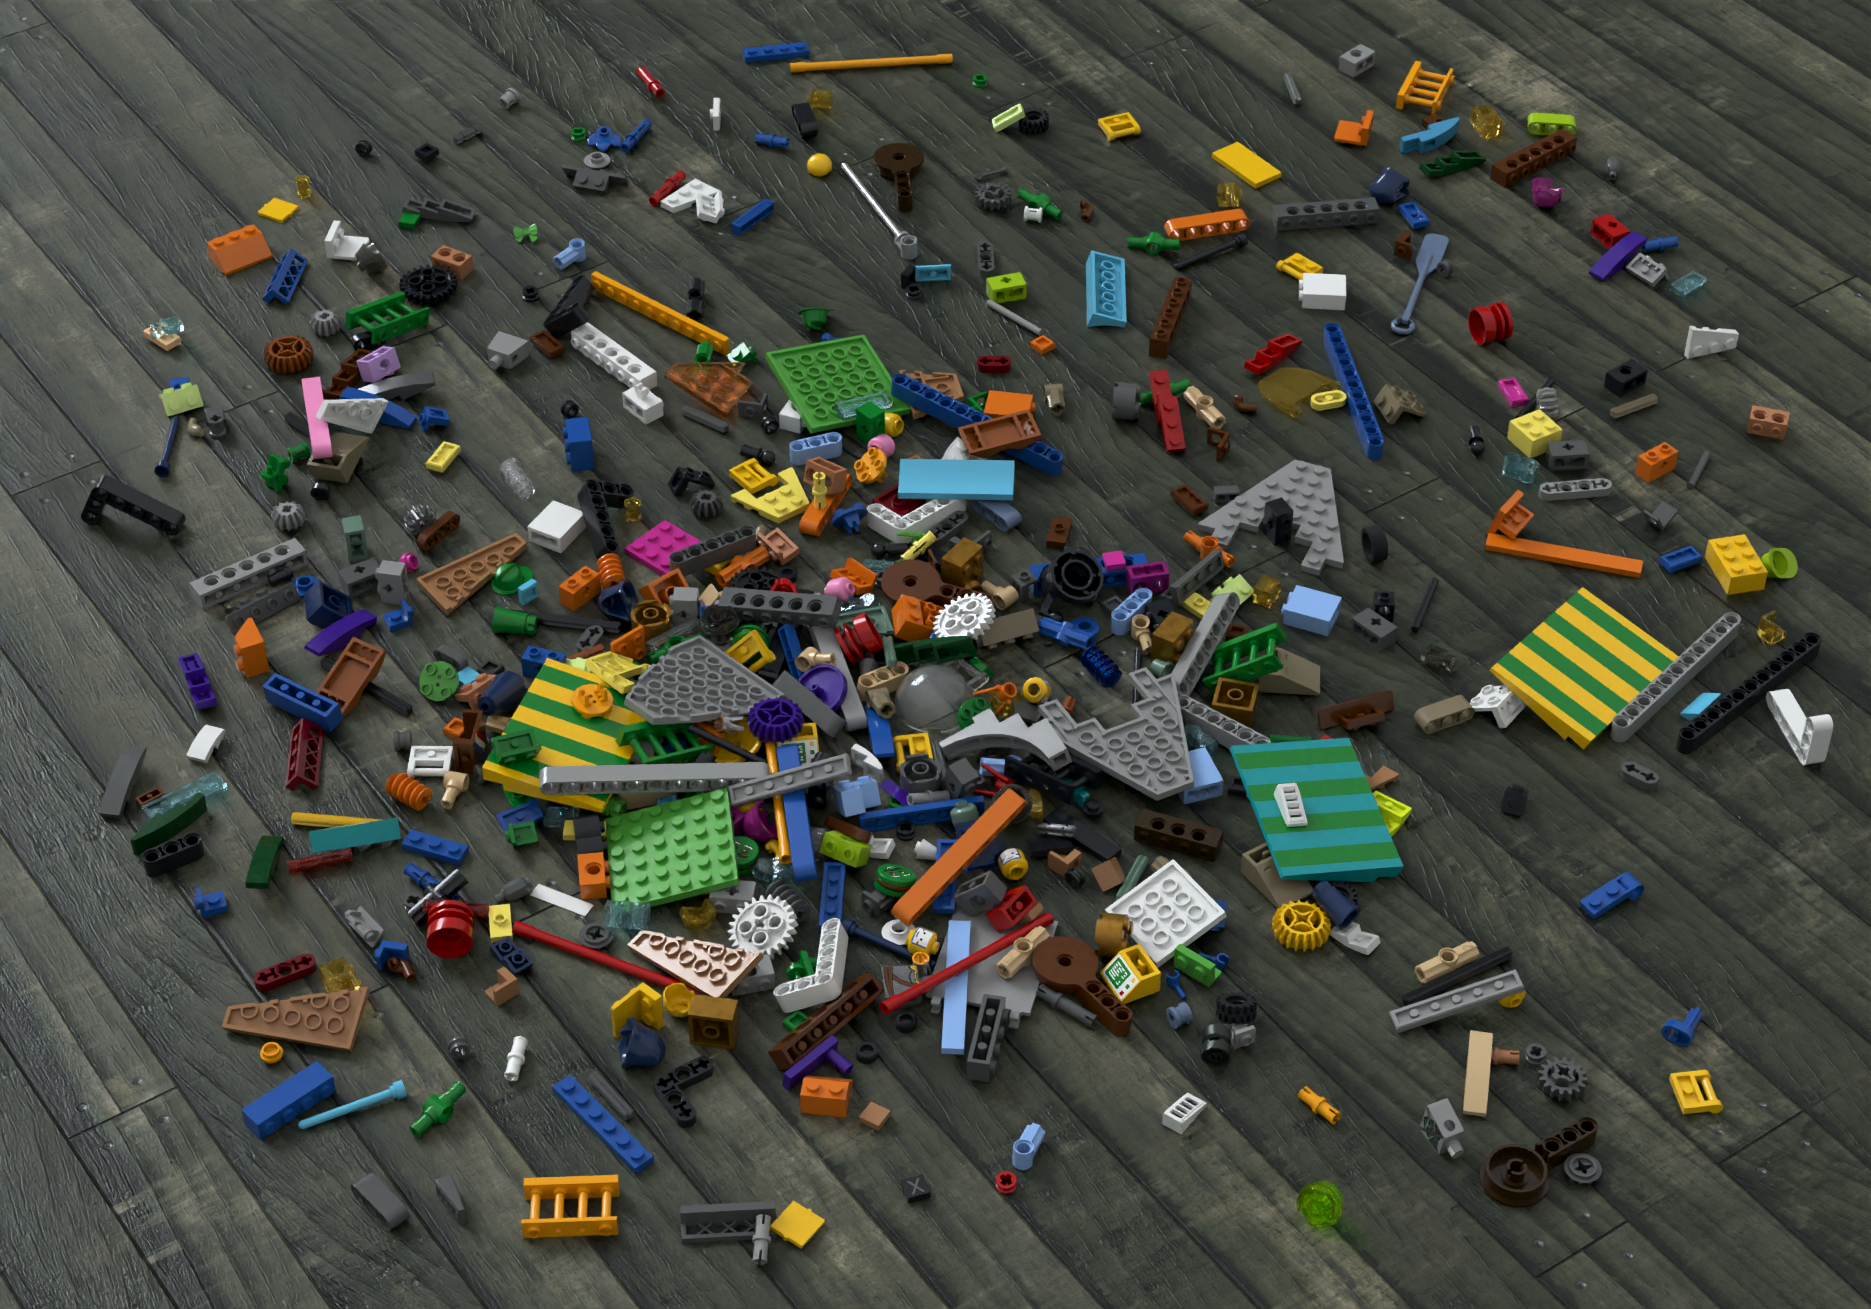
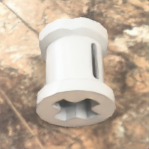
M1025 206L1024 221L1033 220L1041 223L1043 208L1033 209Z

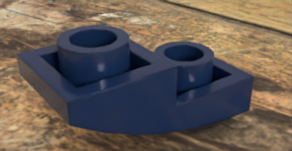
M509 936L490 946L492 954L513 975L519 974L534 964L522 947L518 948Z

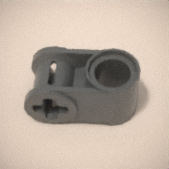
M223 406L204 408L210 436L212 438L225 436L226 427Z

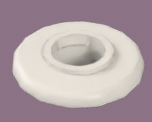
M899 919L891 920L883 926L881 933L884 939L902 946L905 945L910 930H915V926L911 924L908 927ZM895 930H902L903 932L897 933V932H894V931H895Z

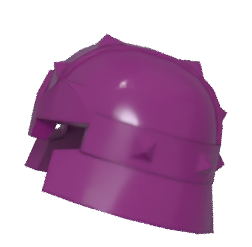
M1550 178L1532 179V197L1537 207L1548 208L1561 202V193L1565 187L1550 188V186H1553V179Z
M759 800L747 812L743 820V830L746 837L753 839L755 842H768L771 839L778 838L776 821H773V825L770 826L767 818L768 812L758 810L762 808L763 800Z

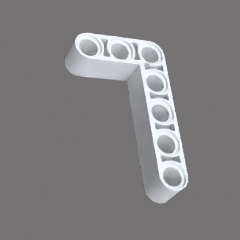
M934 499L903 517L885 506L875 503L867 507L868 527L896 544L909 543L915 537L898 536L897 533H927L953 512H965L967 500Z
M1789 689L1767 692L1766 702L1768 708L1801 764L1810 765L1825 762L1833 732L1831 716L1824 714L1806 718Z
M831 918L822 925L815 974L780 984L774 989V996L783 1012L789 1013L836 999L841 994L848 935L840 919Z

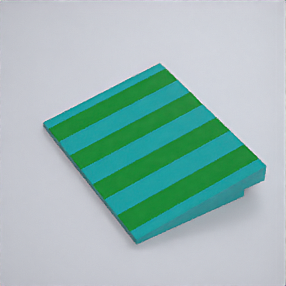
M1349 738L1235 745L1230 747V752L1281 879L1375 882L1378 877L1398 876L1404 867ZM1297 783L1308 822L1307 826H1286L1274 797L1278 784Z

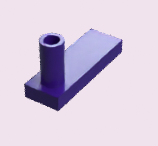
M832 1035L784 1073L782 1086L790 1091L804 1077L810 1075L827 1060L845 1076L852 1071L854 1065L837 1051L839 1040Z

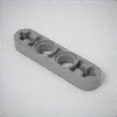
M1605 478L1543 483L1539 487L1538 495L1540 499L1545 501L1608 496L1611 493L1612 482Z

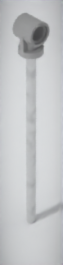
M843 163L841 168L894 233V243L901 250V257L906 260L915 259L918 256L917 238L906 231L901 232L851 168L846 163Z

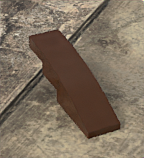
M359 348L341 363V370L332 377V385L323 391V398L339 400L340 395L347 386L354 388L361 379L356 361L372 353V351Z

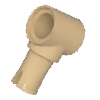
M984 581L981 584L982 592L992 596L993 602L999 610H1005L1019 600V594L1012 586L1003 588L995 586L989 581Z
M1138 614L1132 619L1130 635L1133 639L1140 642L1144 654H1148V650L1151 654L1150 620L1147 616Z
M807 647L796 657L795 665L800 671L806 672L810 668L821 664L835 666L837 659L832 658L836 656L835 653L823 654L814 647Z
M446 771L443 780L445 793L440 802L443 808L452 809L456 797L461 792L467 791L469 774Z

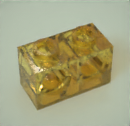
M1490 104L1471 107L1469 122L1483 139L1502 136L1504 121Z
M344 956L319 966L321 981L328 994L345 989L349 991L358 990L360 987H363L361 979H356L355 977L356 973L351 963L348 964Z

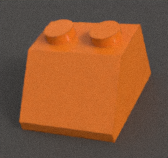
M678 567L638 590L644 601L658 600L660 604L664 605L665 603L670 607L669 599L670 595L674 594V587L689 586Z
M252 617L248 618L234 636L236 645L233 646L234 653L239 658V660H236L239 672L243 671L246 679L269 672L264 640Z
M807 1075L803 1079L800 1093L801 1113L846 1118L853 1080Z

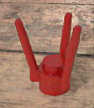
M787 578L776 579L775 584L770 590L798 593L796 584H792L791 580Z
M981 763L983 768L994 775L988 777L996 781L994 789L997 792L975 789V794L999 798L1007 789L1015 790V782L1010 781L1009 778L1001 775L985 763Z

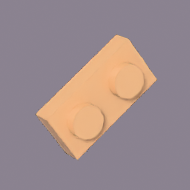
M159 323L143 331L144 337L166 351L181 344V338Z

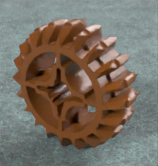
M292 334L290 336L284 335V337H277L276 340H271V343L266 344L264 348V361L272 372L277 371L278 374L283 372L285 375L287 373L293 374L296 371L300 372L301 369L305 370L307 366L311 365V361H313V348L309 341L305 340V337L300 338L299 335L293 337Z

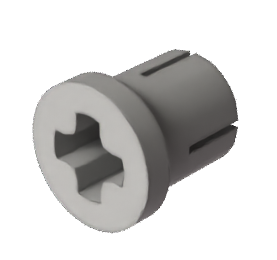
M508 88L505 94L498 99V102L503 109H508L514 103L516 104L520 101V96L515 89Z

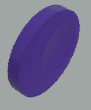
M821 664L814 666L798 679L799 682L834 712L840 708L845 700L848 689L846 677L833 665ZM805 714L803 715L805 719L811 720Z

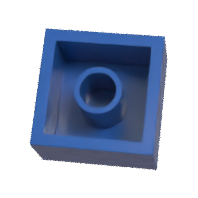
M588 417L565 419L566 427L562 428L563 437L567 438L564 439L567 465L571 464L572 472L593 470V447Z

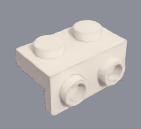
M718 190L715 197L698 192L696 196L697 218L717 224L719 218H722L725 212L721 191Z

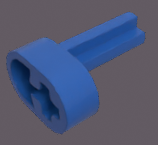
M1691 1008L1683 1022L1675 1019L1667 1020L1661 1030L1662 1036L1676 1045L1682 1047L1689 1046L1695 1037L1694 1030L1703 1016L1700 1008Z

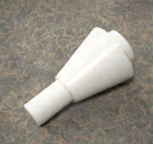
M925 839L922 842L918 841L914 849V853L917 854L916 859L936 861L937 847Z

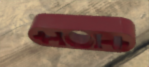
M302 954L258 971L254 975L256 989L261 992H267L312 975L317 969L315 957L311 954ZM284 970L291 971L288 975H280V972Z

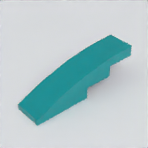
M398 818L309 831L312 853L401 839Z

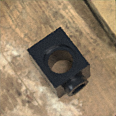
M1374 591L1372 610L1393 623L1395 610L1394 592Z

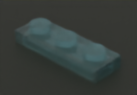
M882 391L836 402L834 409L842 420L856 418V409L869 401L882 410L891 409L892 402L885 392Z

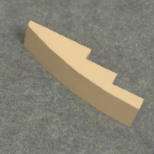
M1470 1030L1463 1114L1486 1117L1493 1033Z

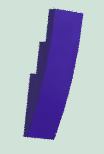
M1632 231L1610 248L1591 268L1589 274L1602 281L1611 277L1624 268V263L1635 256L1636 250L1646 244L1647 238Z
M364 609L347 615L317 634L305 644L304 649L317 656H322L346 648L348 640L361 636L363 628L375 625L377 617Z
M195 653L177 658L197 711L216 706L215 695L198 654Z

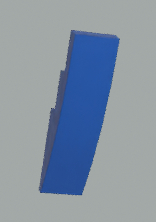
M348 386L340 395V399L382 398ZM388 401L378 423L410 429L417 420V416L401 406Z
M864 705L873 755L876 758L895 756L889 720L883 719L874 708L869 709L867 705Z

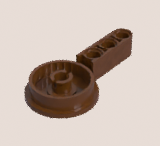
M910 559L896 562L885 570L881 578L882 591L893 606L902 594L913 596L925 602L934 601L935 605L945 608V604L951 605V600L957 601L958 596L964 598L965 594H968L970 597L973 593L976 596L981 593L983 597L986 595L993 604V598L989 594L942 582L937 570L929 563L920 560Z
M1058 936L1048 938L1036 946L1032 955V966L1041 984H1045L1055 992H1077L1076 999L1088 1011L1098 1015V1020L1114 1035L1120 1037L1130 1033L1132 1011L1096 978L1098 957L1087 943L1073 937Z

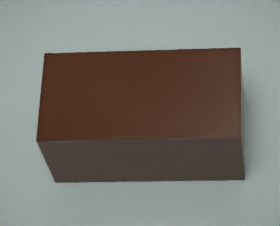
M159 787L135 798L137 808L143 814L167 803L165 793Z

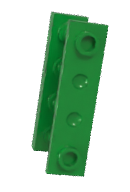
M400 291L346 311L345 327L349 330L360 326L372 333V344L375 345L429 324L430 308L425 307L417 311L405 304L406 294ZM404 311L407 315L402 316L397 312ZM390 316L394 320L388 321L384 317ZM373 321H376L377 323H379V324H381V325L374 326V325H372V324H370V323L373 322Z
M1276 622L1218 644L1210 658L1215 664L1214 675L1203 678L1204 684L1214 695L1219 677L1248 682L1283 669V664L1275 655L1276 645L1287 641V635ZM1267 649V654L1258 658V652ZM1249 656L1248 662L1240 664L1241 658ZM1232 662L1231 668L1223 671V665Z
M647 721L620 727L615 740L619 747L631 745L641 760V764L693 763L699 752L705 754L708 751L712 754L715 748L713 743L702 745L694 734L688 732L692 723L652 725ZM684 733L693 748L685 750L674 734ZM666 737L676 752L667 754L657 738ZM649 741L658 756L649 758L639 742Z

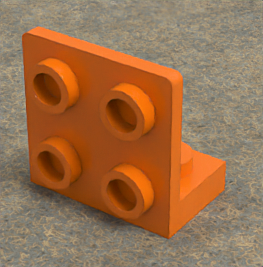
M1367 110L1366 116H1362L1361 123L1340 120L1334 141L1367 146L1372 130L1374 111Z
M639 625L611 642L610 652L634 659L633 661L636 662L646 656L644 627Z

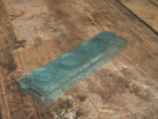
M215 771L141 806L142 813L148 820L157 813L165 815L177 803L185 805L197 793L205 795V799L227 789V784L218 772Z

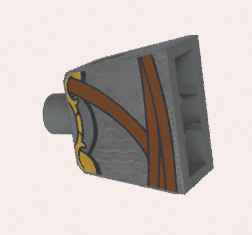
M915 965L882 966L886 1000L906 991L932 975L919 977L918 969ZM922 995L905 1003L897 1010L922 1003Z

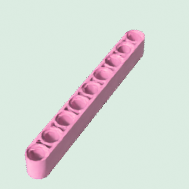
M320 377L301 379L313 459L333 457L328 423L316 417L324 401Z

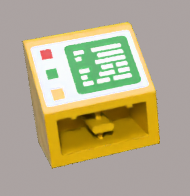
M816 723L803 724L801 733H798L796 738L792 737L791 741L785 740L784 743L776 742V750L777 747L797 743L801 765L811 763L815 754L819 752Z
M1140 944L1120 950L1100 972V977L1106 986L1124 1004L1160 991L1161 973Z

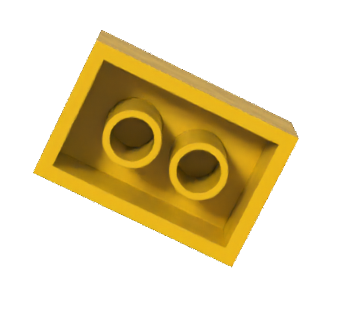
M1745 534L1708 540L1705 559L1727 595L1764 590L1768 571Z

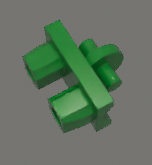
M269 454L267 468L260 472V477L265 480V485L274 488L277 493L282 492V486L288 484V476L284 473V470L290 467L291 461L288 458Z
M800 951L799 961L796 963L792 962L786 970L788 979L793 981L814 975L817 958H809L807 951Z

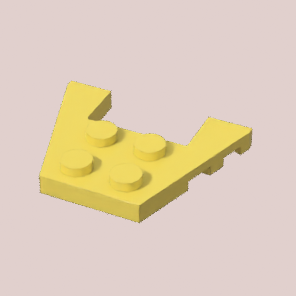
M792 467L778 473L779 481L784 486L766 493L764 496L756 499L746 489L731 495L733 503L737 504L739 502L744 505V508L748 510L754 509L759 512V515L778 524L806 511L810 505Z
M610 651L587 658L585 662L586 668L598 675L621 694L631 692V688L635 685L634 682L628 680L629 678L644 673L651 665L646 663L642 665L634 664V659Z

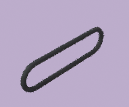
M837 428L831 429L839 432L843 436L847 437L848 439H850L851 441H853L854 443L868 451V448L866 446L859 443L858 441H856L849 435L845 434L841 430ZM842 446V449L844 451H846L847 453L851 454L859 460L861 459V457L857 456L856 454Z

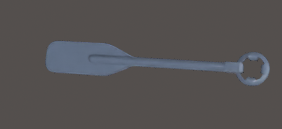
M1433 233L1427 234L1424 237L1416 258V266L1419 272L1416 285L1403 316L1391 322V329L1395 333L1407 335L1415 330L1416 325L1411 320V314L1425 278L1437 269V264L1443 259L1449 243L1448 237ZM1398 323L1409 324V328L1403 329L1397 327Z

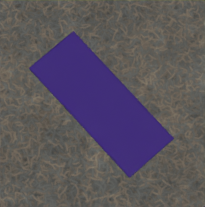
M889 779L879 785L903 806H909L907 803L908 793Z

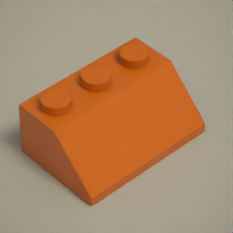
M254 224L206 242L209 259L225 276L273 258L262 232Z

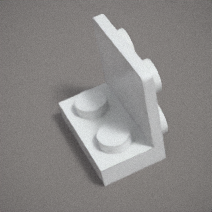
M333 221L324 240L327 258L360 261L370 240L368 237L345 236L344 229L341 228V221Z
M1487 685L1470 702L1475 712L1492 711L1499 728H1506L1527 706L1506 685Z

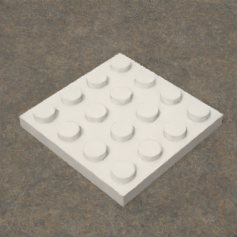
M1174 859L1105 909L1106 913L1128 915L1130 921H1133L1134 924L1132 935L1129 934V938L1136 945L1140 944L1157 968L1174 956L1175 948L1179 944L1187 947L1227 917L1226 912Z

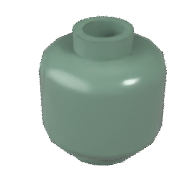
M967 800L957 802L955 804L956 807L950 812L954 828L957 831H961V833H965L980 818L976 805L968 803Z

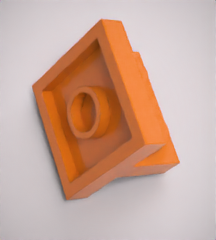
M1517 490L1499 509L1486 533L1487 535L1488 533L1497 534L1500 530L1514 540L1533 519L1534 514L1519 504L1524 493Z

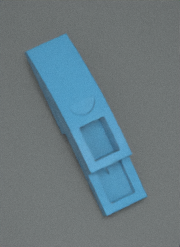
M1456 117L1428 125L1426 131L1401 137L1399 151L1404 154L1417 150L1419 154L1442 146L1458 132L1460 118Z

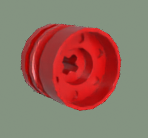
M1497 302L1487 307L1480 306L1470 310L1468 325L1470 334L1476 344L1483 345L1494 342V340L1500 341L1511 338L1513 334V319L1505 303Z
M865 612L852 618L854 628L847 622L843 623L844 631L840 626L834 628L843 654L853 665L859 662L858 656L860 659L866 658L865 648L871 655L884 649L882 639L876 627Z
M444 900L430 908L428 912L426 943L431 953L438 957L452 959L464 956L471 950L474 928L472 909L465 903L456 900Z

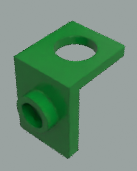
M985 391L969 397L968 406L984 414L983 408L986 405L988 392ZM979 398H984L982 404L979 405L976 402Z

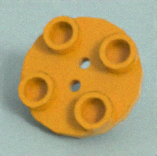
M875 447L869 448L867 453L854 464L857 479L864 484H870L875 481L882 483L881 477H888L884 471L887 464L886 454Z
M603 682L598 685L587 684L578 687L573 692L571 702L583 718L591 719L592 717L602 716L611 712L613 697L607 688H604Z

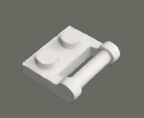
M411 746L407 768L408 777L439 776L444 779L446 771H451L454 753L453 746ZM416 766H439L443 768H416Z

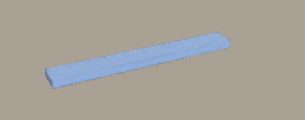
M949 920L946 968L969 956L971 921ZM968 969L945 981L941 1054L964 1055Z

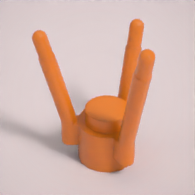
M1011 682L974 692L973 695L977 696L996 691L997 698L1003 701V704L994 714L997 717L1011 703V698L1017 694V688Z

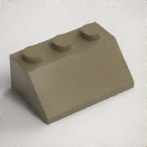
M1031 608L992 619L994 623L988 624L990 629L983 630L984 635L979 634L976 642L978 648L985 646L986 650L997 647L998 642L1003 641L1004 645L1016 642V637L1022 636L1023 640L1034 637L1033 633L1039 631L1034 609Z

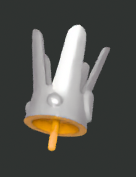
M916 952L912 956L913 965L917 966V969L920 970L921 977L927 976V968L930 975H932L929 966V955L925 952Z

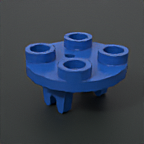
M858 502L846 510L841 508L834 511L831 523L833 527H844L848 535L851 536L852 529L859 533L860 520L867 515L868 511L862 502Z

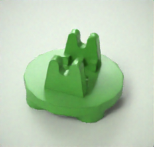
M444 661L426 664L420 675V691L433 701L450 699L456 693L459 686L457 670L451 664Z

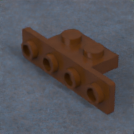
M1387 690L1320 708L1317 710L1319 728L1325 729L1341 725L1349 731H1355L1364 725H1377L1379 721L1385 720V712L1394 710L1393 693Z

